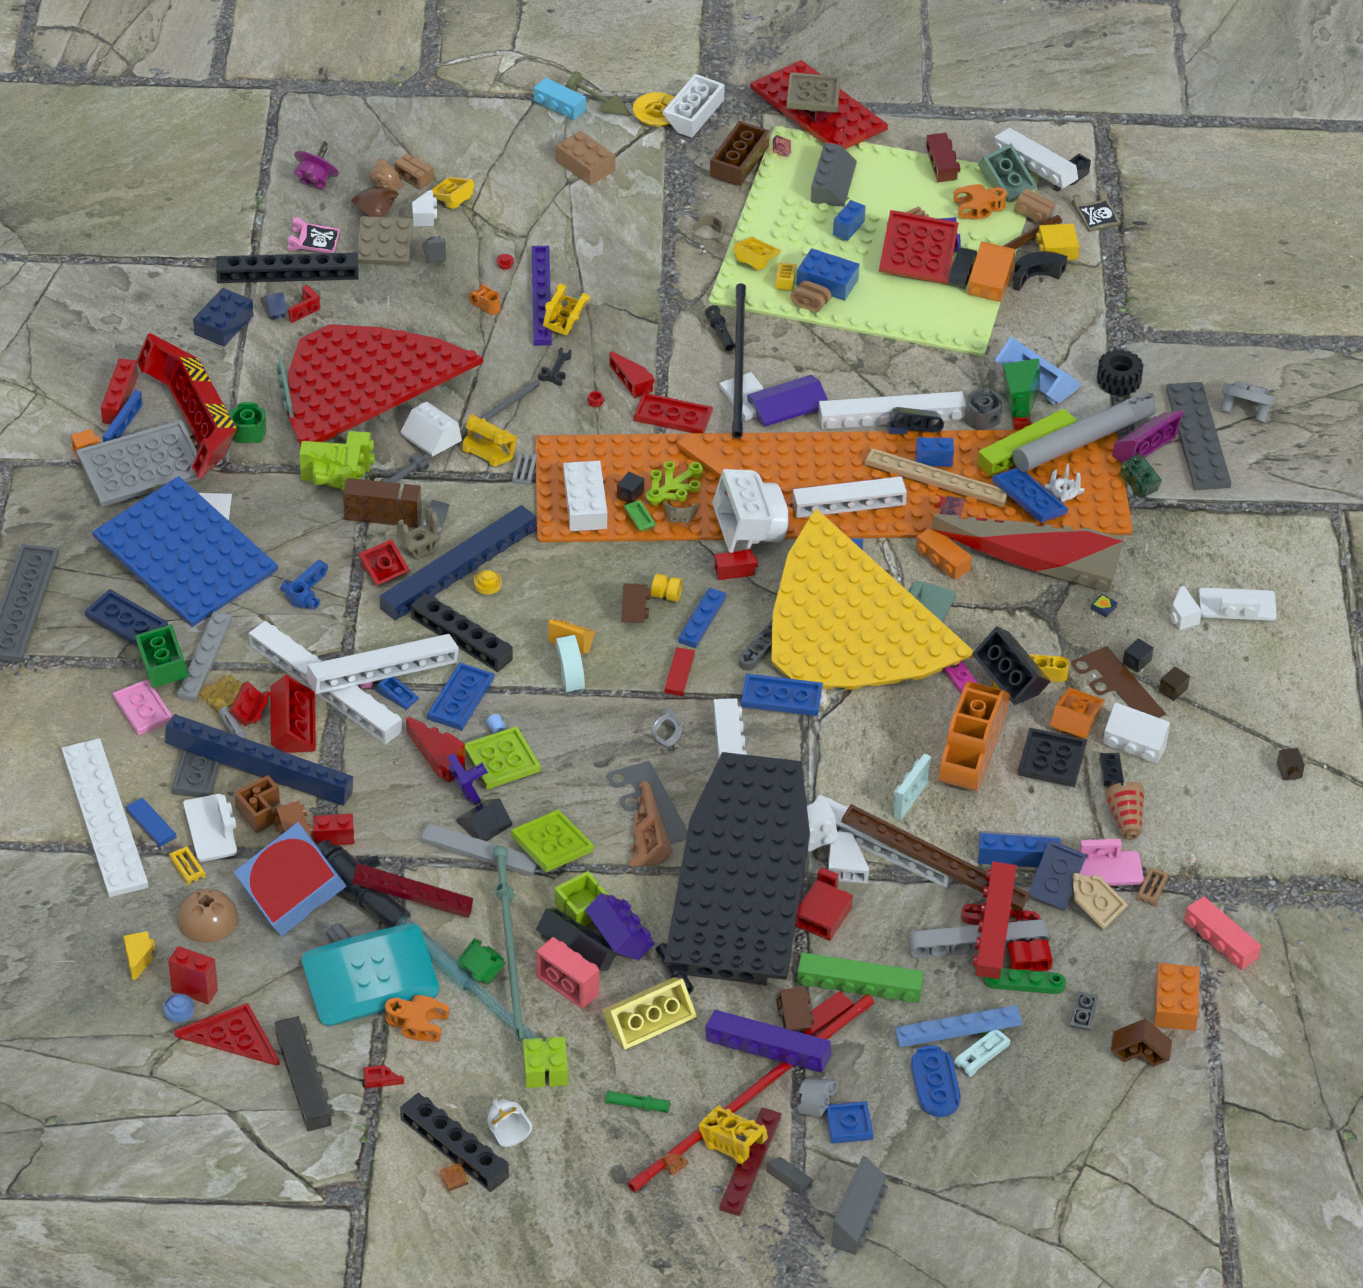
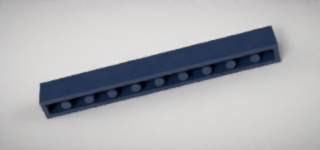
M520 505L381 594L380 609L394 621L405 616L411 611V605L425 593L434 597L473 570H476L479 566L490 561L496 555L504 552L513 544L537 530V516L523 505Z
M174 714L166 724V744L261 777L269 775L275 782L343 806L352 795L354 776Z

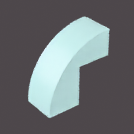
M575 635L556 638V650L561 661V679L566 692L584 689V671Z

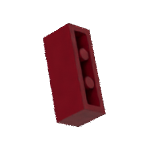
M947 132L926 136V150L937 183L957 180L958 173H960V164L956 162V152L952 150V140L948 138Z

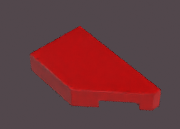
M385 1065L363 1067L366 1089L405 1084L403 1076L393 1073Z

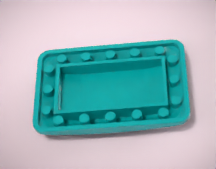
M413 923L337 941L309 950L302 956L303 969L318 1018L325 1026H334L385 1012V1004L391 998L412 1001L415 995L435 998L439 993V983L422 930Z

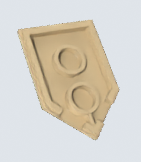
M1073 873L1075 902L1104 930L1128 904L1100 876H1085Z

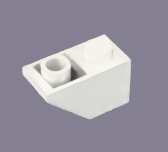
M429 190L412 202L413 227L434 226V219H437V208H435L437 207V199L433 197V190Z

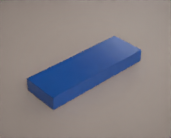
M143 797L126 806L128 814L159 847L176 838V833Z

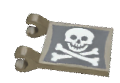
M1105 189L1098 190V201L1082 204L1079 194L1072 196L1074 200H1072L1071 204L1077 209L1088 232L1121 225L1107 198Z

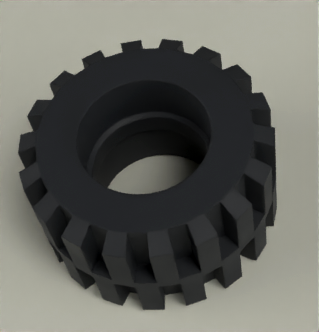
M1123 349L1107 351L1106 354L1101 356L1098 363L1097 383L1100 385V388L1105 389L1107 393L1110 392L1112 395L1119 394V396L1136 392L1140 388L1144 365L1141 358H1138L1137 354H1132L1131 351Z

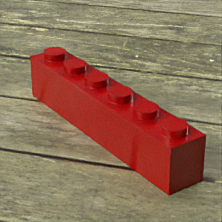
M993 861L991 869L987 868L985 881H989V886H984L983 898L987 899L986 903H982L980 915H984V919L979 920L978 932H981V938L977 937L975 949L979 950L978 955L974 954L972 967H976L975 975L1000 979L1017 865Z

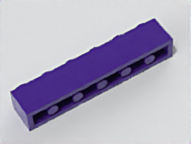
M716 1009L705 1026L706 1041L803 1067L811 1071L822 1073L832 1056L831 1041Z

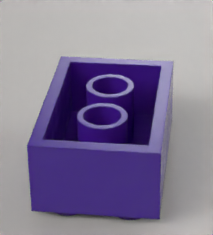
M600 893L585 909L615 953L639 961L655 944L650 937L651 933L641 925V919L632 912L629 902L625 899H617L613 895Z

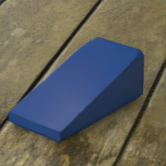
M395 677L383 679L375 690L405 710L419 699L415 693Z

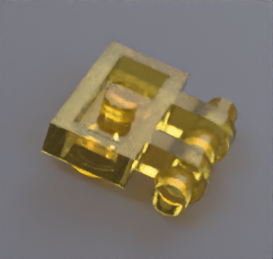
M232 674L227 677L223 676L215 684L205 686L204 690L199 692V696L201 699L206 698L207 704L218 713L222 707L232 706L242 683L239 680L235 681Z

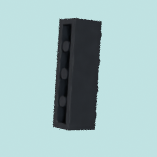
M546 908L536 928L541 933L542 938L549 941L554 937L558 941L564 942L568 948L578 952L585 960L594 963L598 967L599 972L609 970L617 954L605 939L557 908Z

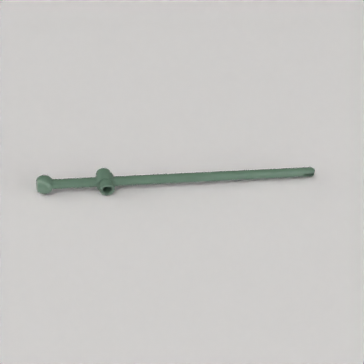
M497 846L492 853L494 859L497 860L499 882L494 886V891L502 903L515 1036L520 1041V1038L524 1039L510 911V902L513 901L515 894L507 883L505 859L508 856V851L504 846Z

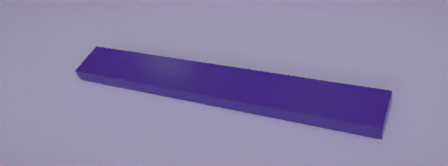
M532 246L534 346L552 345L551 330L543 326L546 313L545 305L548 301H551L549 246Z

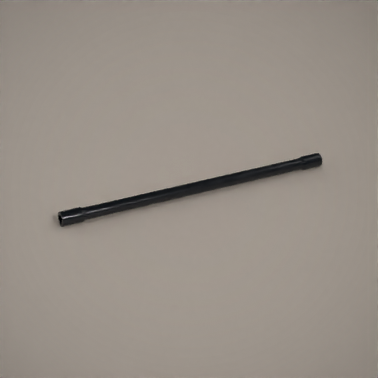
M743 283L736 285L735 294L736 328L732 436L734 438H741L743 436L742 408L746 285Z

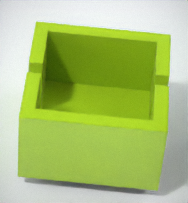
M587 871L555 887L554 904L560 911L585 926L593 922L585 909L600 893L609 894L601 885L598 886V881Z
M565 1037L546 1038V1041H542V1038L523 1039L526 1088L545 1087V1071H549V1087L568 1086Z

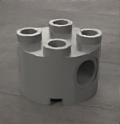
M977 389L969 393L965 412V419L968 424L975 427L976 430H986L999 425L1002 414L1001 396L993 390L987 392L985 389Z

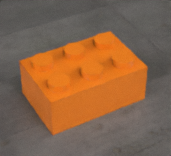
M1158 963L1155 978L1154 1025L1161 1028L1196 1031L1199 1007V967Z

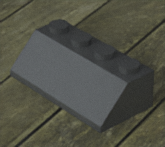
M824 143L811 186V202L845 207L857 160L841 145Z
M862 1156L833 1222L831 1247L856 1255L859 1247L863 1248L866 1241L865 1233L870 1231L873 1225V1214H878L881 1202H879L880 1198H885L888 1186L885 1185L886 1176L866 1156Z

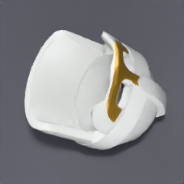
M493 1100L487 1123L498 1143L503 1147H511L525 1140L532 1131V1123L525 1115L522 1107L518 1103L509 1100Z

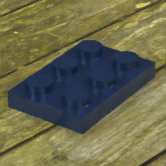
M1049 839L1028 892L1031 894L1030 897L1065 911L1074 889L1073 873L1080 874L1087 854Z

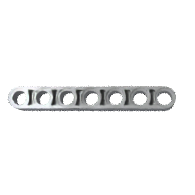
M1043 920L1009 922L1004 950H1007L1008 943L1017 940L1030 942L1040 939L1047 940L1049 943L1050 938L1046 922ZM978 925L914 931L908 935L911 955L914 958H928L978 953L979 950L975 949L977 937L981 938V932H978Z

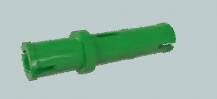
M610 1090L606 1094V1104L645 1109L646 1112L653 1110L669 1113L670 1100L652 1098V1095L645 1097Z

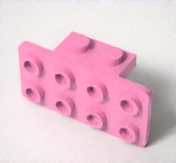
M1121 839L1081 840L1079 852L1087 854L1080 874L1100 876L1109 886L1143 884L1144 881L1139 853L1137 851L1121 852Z

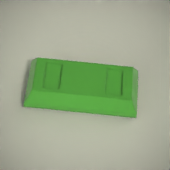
M641 500L624 505L625 510L640 532L656 526L655 521Z

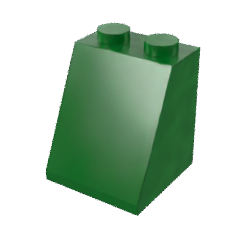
M1039 358L1004 363V391L1011 418L1030 417L1040 388Z

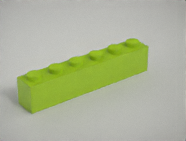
M1065 408L1054 412L1032 425L1026 426L1022 430L981 449L978 452L977 465L992 477L1015 465L1013 451L1016 448L1071 425L1078 420Z

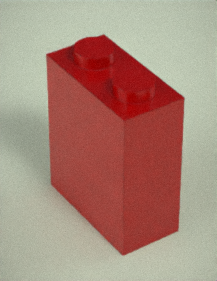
M816 880L799 906L796 927L831 941L852 909L853 895Z
M177 946L168 960L171 991L187 995L193 1000L209 1005L218 991L215 959Z

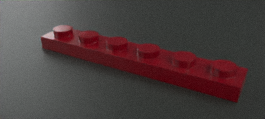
M359 863L355 867L352 881L356 885L469 918L474 899L472 897Z
M761 1107L755 1123L765 1126L768 1139L763 1144L754 1142L749 1146L748 1159L743 1164L737 1163L720 1203V1211L740 1217L777 1130L782 1113Z

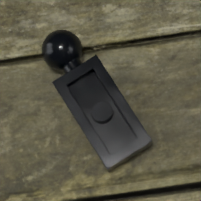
M1100 753L1099 760L1103 786H1108L1107 789L1118 783H1121V786H1123L1124 778L1120 753Z

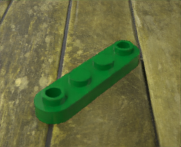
M1002 968L1000 979L984 977L983 979L984 984L992 989L1060 994L1066 988V978L1062 974Z

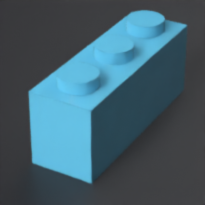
M544 78L534 87L535 102L572 120H575L586 110L585 96L548 78Z

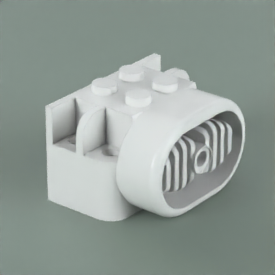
M723 469L712 504L729 553H733L736 543H742L744 549H750L752 544H759V542H781L787 533L788 508L780 486L776 483L762 482L760 475L755 471Z

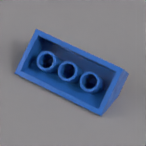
M979 831L978 864L992 865L994 861L1019 867L1038 868L1049 839L1060 843V837Z

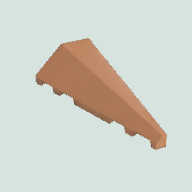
M643 781L639 785L642 793L637 799L640 807L635 813L632 834L635 837V842L630 848L633 856L628 862L632 867L659 865L673 852L651 786L646 781Z

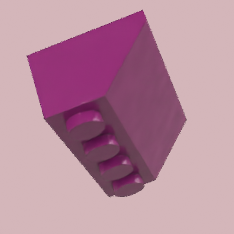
M1182 410L1164 412L1157 417H1153L1151 421L1142 424L1134 432L1131 431L1123 439H1118L1114 444L1112 456L1127 468L1133 466L1176 438L1184 412Z

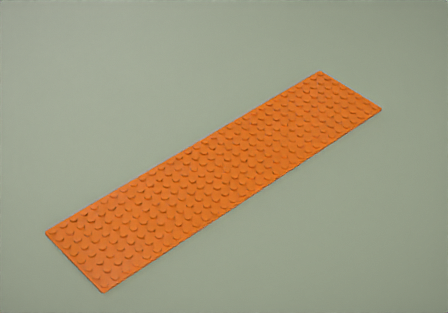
M1020 430L907 431V434H889L888 431L743 433L741 438H734L732 433L690 434L739 470L755 471L760 475L762 482L778 484L786 504L794 509L792 504L793 489L901 477V475L865 465V460L873 448L916 462L917 437L953 438V467H931L998 487L992 482L993 476L990 477L977 465L978 452ZM1117 431L1026 471L1044 488L1045 484H1050L1054 470H1057V480L1058 478L1064 479L1067 463H1069L1068 480L1073 479L1076 482L1077 472L1081 475L1080 488H1085L1084 493L1065 500L1063 504L1068 507L1067 514L1042 523L1010 496L1004 507L904 476H902L907 491L906 505L824 515L849 538L917 537L932 526L935 514L956 515L960 519L979 517L1003 521L1028 522L1043 526L1049 524L1053 525V528L1070 526L1073 530L1089 528L1110 535H1130L1133 530L1122 463L1112 456L1114 444L1118 440ZM689 433L537 435L535 437L537 454V539L539 542L725 540L712 504L720 478L703 467L702 477L698 479L690 477L681 484H689L691 481L697 480L700 482V491L697 493L687 491V499L682 502L666 500L668 505L677 508H688L694 506L695 502H697L698 511L695 517L687 523L672 522L665 515V500L659 505H651L646 499V492L652 489L650 473L653 470H659L662 473L659 488L665 485V462L672 461L675 463L673 479L687 471L692 462H697L676 447L677 441ZM600 461L607 507V529L570 531L563 481V463ZM1014 465L1000 473L1015 469L1017 467L1016 465ZM628 471L644 478V492L636 501L641 500L656 523L654 528L640 532L624 508V505L630 503L617 498V484ZM935 494L948 499L949 505L943 512L934 506L940 503V497ZM794 510L793 514L788 517V528L784 539H797L810 516L797 518Z

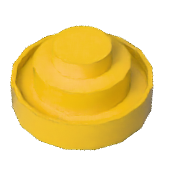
M484 570L475 575L474 588L477 592L490 595L500 590L502 586L501 576L495 571Z

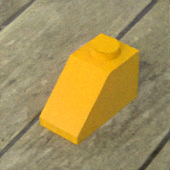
M148 931L123 936L132 980L137 979L153 960L152 951H156L154 939L149 938Z

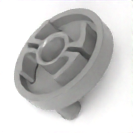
M1234 381V384L1224 382L1222 392L1225 395L1220 410L1232 412L1235 397L1244 398L1259 403L1255 419L1266 422L1270 406L1275 405L1277 396L1269 394V389L1257 385L1253 386V384L1241 381Z

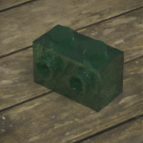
M1141 453L1123 461L1120 474L1140 499L1158 491L1162 479Z

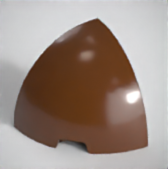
M371 187L356 194L351 202L371 217H385L399 193L386 187Z

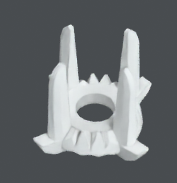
M1069 463L1066 465L1064 479L1058 478L1057 480V470H1054L1050 484H1045V488L1052 492L1055 497L1061 499L1063 503H1065V500L1084 493L1085 488H1080L1081 475L1079 472L1076 475V482L1073 479L1068 480Z

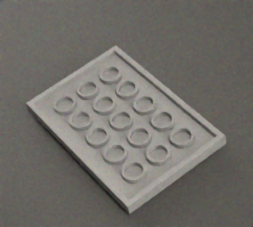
M182 420L77 450V456L101 507L152 493L178 476L185 482L198 479L191 467L197 451Z

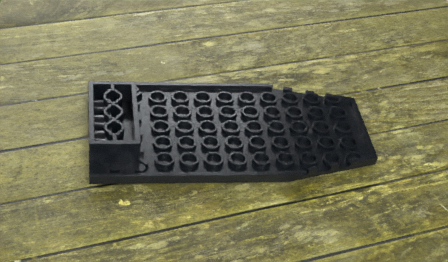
M728 752L721 753L690 817L664 965L683 967L687 972V976L761 985H767L768 978L787 980L810 841L802 761Z

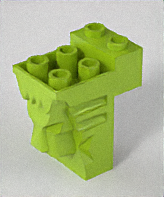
M348 431L346 444L302 441L299 454L301 480L313 481L314 485L327 484L329 487L342 488V491H344L347 478L361 479V477L365 476V472H370L371 464L374 465L375 454L371 452L374 450V440H371V433Z

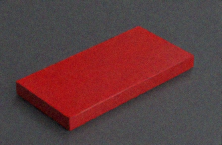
M643 392L633 416V421L688 433H705L713 407Z

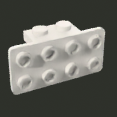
M1224 588L1199 589L1201 617L1276 620L1274 591Z
M215 794L185 800L183 804L197 860L204 862L236 855L237 848L233 835V829H236V822L234 817H230L232 807L230 802H226L225 795Z

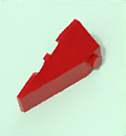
M411 717L406 718V731L439 778H443L447 782L455 779L448 767L451 764L448 756L455 753L463 769L466 770L465 743L448 732L442 734L436 727L430 729L421 721Z

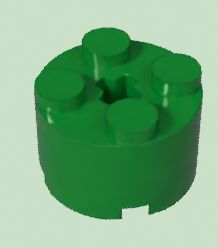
M254 402L237 404V407L235 409L232 408L229 412L237 428L235 435H233L234 441L236 443L262 442L267 432L264 408L262 407L261 409Z
M473 938L460 955L457 964L465 970L467 968L473 972L471 976L477 981H483L489 985L505 966V959L490 946H481L483 943L481 940Z

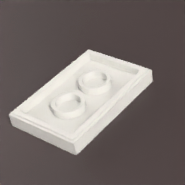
M752 372L743 375L742 418L745 421L757 417L756 407L748 402L747 394L764 389ZM734 378L721 382L719 388L734 405Z

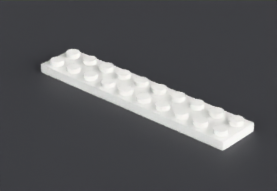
M100 738L62 747V754L108 896L113 897L149 888Z

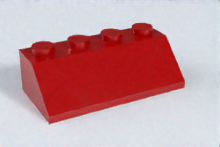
M284 675L270 686L271 745L285 753L314 752L316 750L315 693L290 676Z

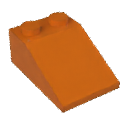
M1069 687L1056 704L1049 726L1054 727L1056 731L1068 732L1074 737L1086 739L1091 733L1105 700Z

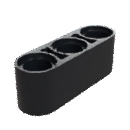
M959 248L950 271L948 285L966 288L977 256V250Z
M895 407L890 412V418L897 428L939 432L944 427V421L936 411ZM898 415H903L901 420H895ZM916 417H921L918 422H913ZM938 419L936 424H930L932 420Z

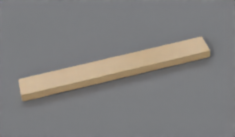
M873 448L865 460V465L1004 507L1009 497L999 487Z

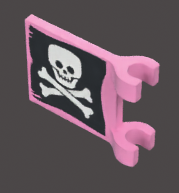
M294 217L292 231L301 232L299 239L295 236H289L287 250L306 249L323 253H335L340 229L305 223L302 219Z

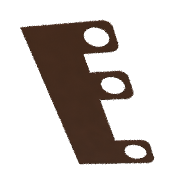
M1108 646L1071 661L1073 668L1080 674L1095 668L1100 672L1103 677L1089 683V686L1097 695H1103L1115 690L1132 709L1157 718L1167 715ZM1078 661H1086L1089 667L1081 670L1077 668L1076 664ZM1103 682L1107 685V689L1099 691L1095 688V684Z

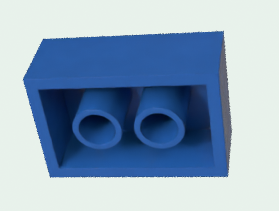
M811 248L797 269L796 285L803 281H810L826 287L832 297L845 301L859 280L860 264Z

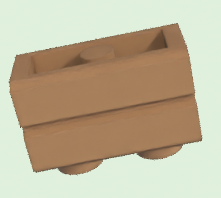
M409 153L394 163L398 176L420 190L434 180V168Z
M1025 188L1017 198L1014 210L1042 224L1050 219L1056 203Z

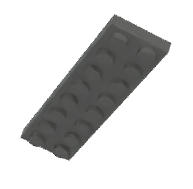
M1203 383L1167 384L1166 391L1172 411L1182 410L1184 412L1178 433L1194 490L1231 488L1230 476Z
M21 544L0 604V660L22 663L59 555L58 548Z

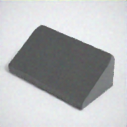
M782 1157L775 1158L767 1163L766 1172L799 1195L813 1182L812 1178Z

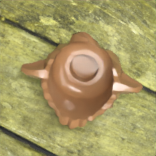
M378 159L368 176L370 181L376 187H386L394 191L402 188L403 183L396 170L385 159Z

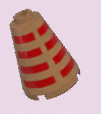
M1126 782V786H1121V783H1118L1105 791V799L1121 835L1129 840L1136 839L1142 832L1145 791L1143 785L1137 782Z

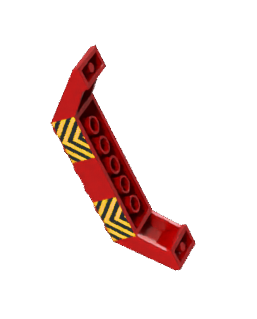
M148 333L136 362L142 373H147L168 385L200 446L191 467L197 478L202 479L225 456L233 435L236 433V425L232 421L199 358L152 333Z

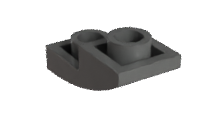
M432 499L429 508H432L433 513L436 512L438 534L440 535L450 504ZM426 516L423 525H426Z
M1078 991L1070 1022L1071 1027L1090 1031L1098 1002L1097 995Z

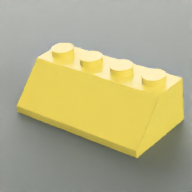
M675 977L602 1009L609 1030L624 1050L697 1017L683 978Z

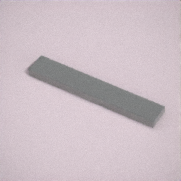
M428 824L421 837L422 843L498 866L497 860L494 859L492 853L494 848L500 845L432 824ZM506 848L508 851V856L505 859L506 869L533 877L538 864L530 855Z

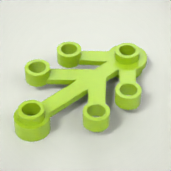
M672 461L665 462V485L659 488V481L662 476L661 471H651L652 489L646 492V499L651 505H659L663 500L685 501L687 499V491L693 493L700 491V482L693 480L689 484L681 483L690 477L693 479L702 477L703 467L698 462H692L687 471L673 479L675 463Z

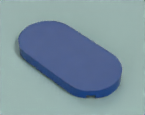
M935 1045L919 1048L911 1058V1071L918 1103L921 1109L931 1116H949L958 1109L961 1099L952 1057L947 1051L945 1052L941 1050V1047Z

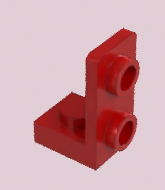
M308 285L302 287V302L288 309L289 321L291 323L320 310V296Z

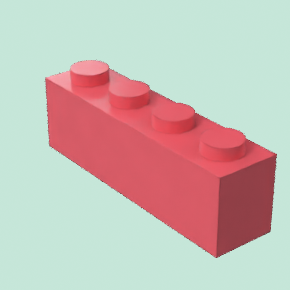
M1205 896L1186 908L1184 921L1187 925L1195 929L1203 939L1211 943L1218 952L1227 957L1240 970H1243L1259 959L1261 945Z

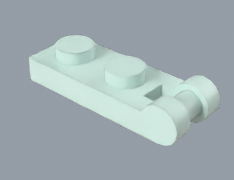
M993 1030L955 1059L954 1064L959 1068L962 1067L965 1073L971 1077L979 1068L1010 1045L1011 1040L999 1030Z

